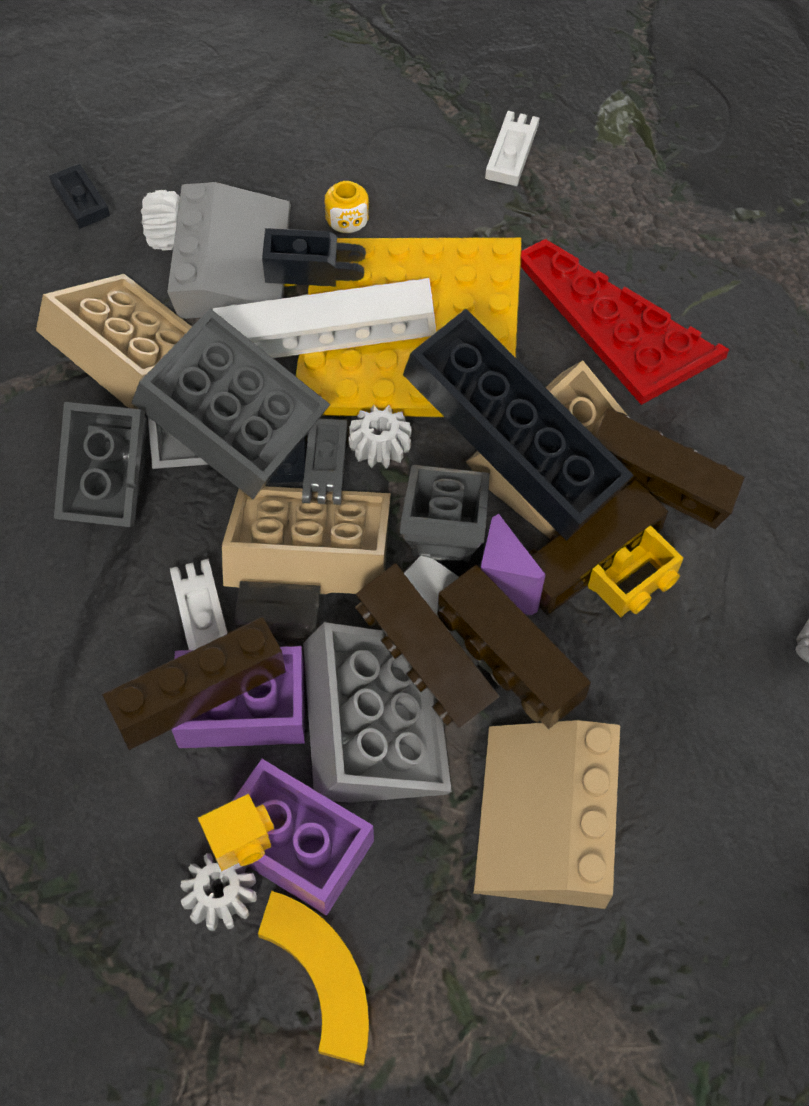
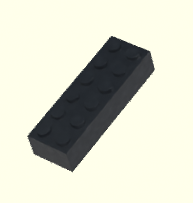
M467 309L463 310L410 353L403 376L566 541L609 503L633 477V474Z

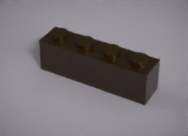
M609 407L595 424L592 434L633 474L627 485L637 480L658 501L713 529H716L732 514L745 479L744 476L732 471L726 465L718 464L699 454L695 449L683 446L665 437L661 432L630 419L628 415L622 412H616Z
M635 480L626 488H623L567 541L556 532L539 551L536 549L529 551L528 553L545 573L539 603L541 610L548 616L587 587L592 569L599 564L606 571L612 566L614 556L621 548L626 547L631 552L640 545L644 530L650 525L658 533L662 531L668 510Z
M396 563L356 593L358 600L361 602L355 606L356 610L369 626L376 622L386 636L380 641L395 660L402 655L411 669L406 672V675L420 693L425 689L429 690L437 701L431 707L446 726L453 722L457 728H460L500 697Z
M477 565L439 592L438 618L449 631L455 630L465 640L464 643L467 650L476 660L481 661L483 659L493 670L492 673L495 680L506 691L511 689L520 698L524 711L532 720L536 722L540 720L550 729L586 699L591 685L588 678Z
M261 617L102 694L128 749L131 750L286 673L283 654L267 623Z

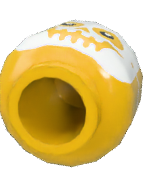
M342 181L328 189L325 194V217L331 228L342 233H352L359 231L366 225L369 219L368 194L362 186L351 181Z

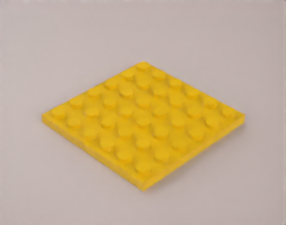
M337 238L338 243L360 244V246L365 248V259L355 262L364 267L363 278L358 281L336 280V287L309 285L308 295L429 278L436 332L463 310L467 309L516 358L521 238ZM429 337L299 354L296 377L330 404L323 415L357 416L360 410L371 413V408L374 404L381 411H384L390 405L392 414L403 412V416L444 417L403 376L410 353Z

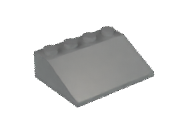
M217 182L182 185L167 290L174 309L181 319L201 318L210 308L213 310V308L283 299L284 284L265 283L262 253L265 228L289 229L291 209L289 201Z
M324 622L303 643L314 790L332 801L351 803L447 795L451 793L444 725L431 707L437 702L428 689L420 693L406 675V672L411 669L402 655L395 660L380 641L386 636L382 630Z

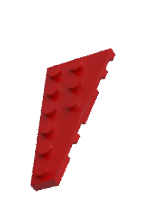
M547 239L521 251L520 267L641 405L727 358L729 349L720 343L714 346L701 338L702 332L692 326L686 329L671 320V314L627 287L621 290L608 282L609 277L600 271L596 273L591 272L579 264L577 257Z

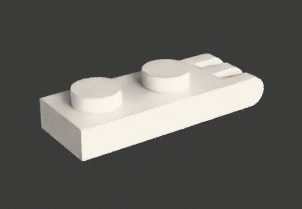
M507 111L486 168L485 179L517 186L540 118L533 116L530 125H527L526 114L520 113L518 121L514 122L515 112Z
M209 559L201 560L203 574L196 576L193 563L185 564L188 578L182 580L179 568L177 566L170 568L189 650H195L227 634Z

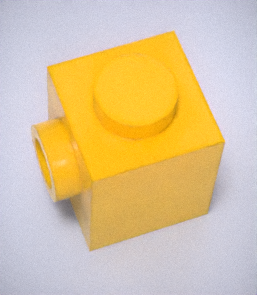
M249 794L198 817L221 872L238 863L240 866L252 864L265 855L264 850L271 847L267 832L274 829L273 823L265 806L261 804L255 807Z

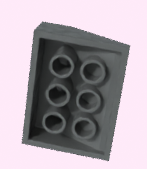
M211 308L139 381L132 400L134 406L145 410V414L253 500L330 406L326 400Z

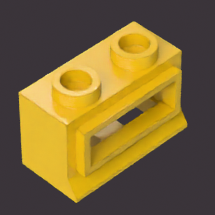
M650 525L644 530L639 546L631 552L626 547L621 548L614 556L612 566L606 571L599 564L592 569L588 588L596 592L620 617L630 610L637 614L651 601L652 597L650 594L658 588L665 592L680 578L678 571L684 557ZM650 562L657 571L629 593L625 594L618 585L646 563Z

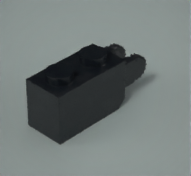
M265 228L262 253L265 283L336 287V280L358 281L363 278L365 269L362 265L355 262L365 259L366 250L360 244L338 243L337 236L330 231Z

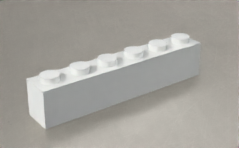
M429 278L213 308L214 312L272 358L429 337L436 333Z

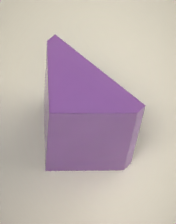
M497 514L491 520L481 570L524 614L533 615L538 612L545 573L502 517Z

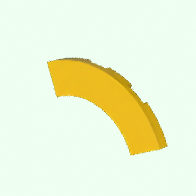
M271 891L258 936L290 953L306 969L318 993L322 1012L319 1054L364 1066L369 1035L368 1005L361 975L352 954L335 930L317 913L286 895Z

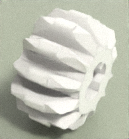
M156 190L153 193H147L142 201L141 223L144 228L143 234L146 236L148 245L153 247V249H162V251L173 250L180 196L175 191Z
M373 404L371 413L360 410L357 420L351 421L349 426V447L355 451V457L358 459V462L368 459V464L371 468L377 462H382L386 469L390 465V460L401 463L403 453L409 452L411 448L410 437L412 429L410 423L405 422L403 412L392 414L390 405L384 411H381Z
M206 853L204 855V862L206 864L204 868L201 869L196 864H190L189 871L195 879L181 881L180 886L182 890L189 893L181 899L184 909H193L190 918L195 924L202 922L206 918V926L210 931H214L217 928L219 919H223L227 929H232L234 921L231 916L236 913L241 918L246 919L249 916V911L243 903H253L257 900L256 892L249 889L256 883L253 873H245L247 865L240 866L239 863L221 872L218 863L214 862L211 854ZM222 884L224 896L216 899L214 896V886Z

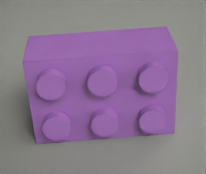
M280 647L286 673L173 728L172 732L178 748L305 744L304 662L302 647ZM193 650L175 651V659Z
M261 759L232 800L234 801L249 794L255 807L261 804L265 806L274 826L273 830L267 832L271 847L264 850L265 855L247 866L327 916L373 844V825L264 759Z

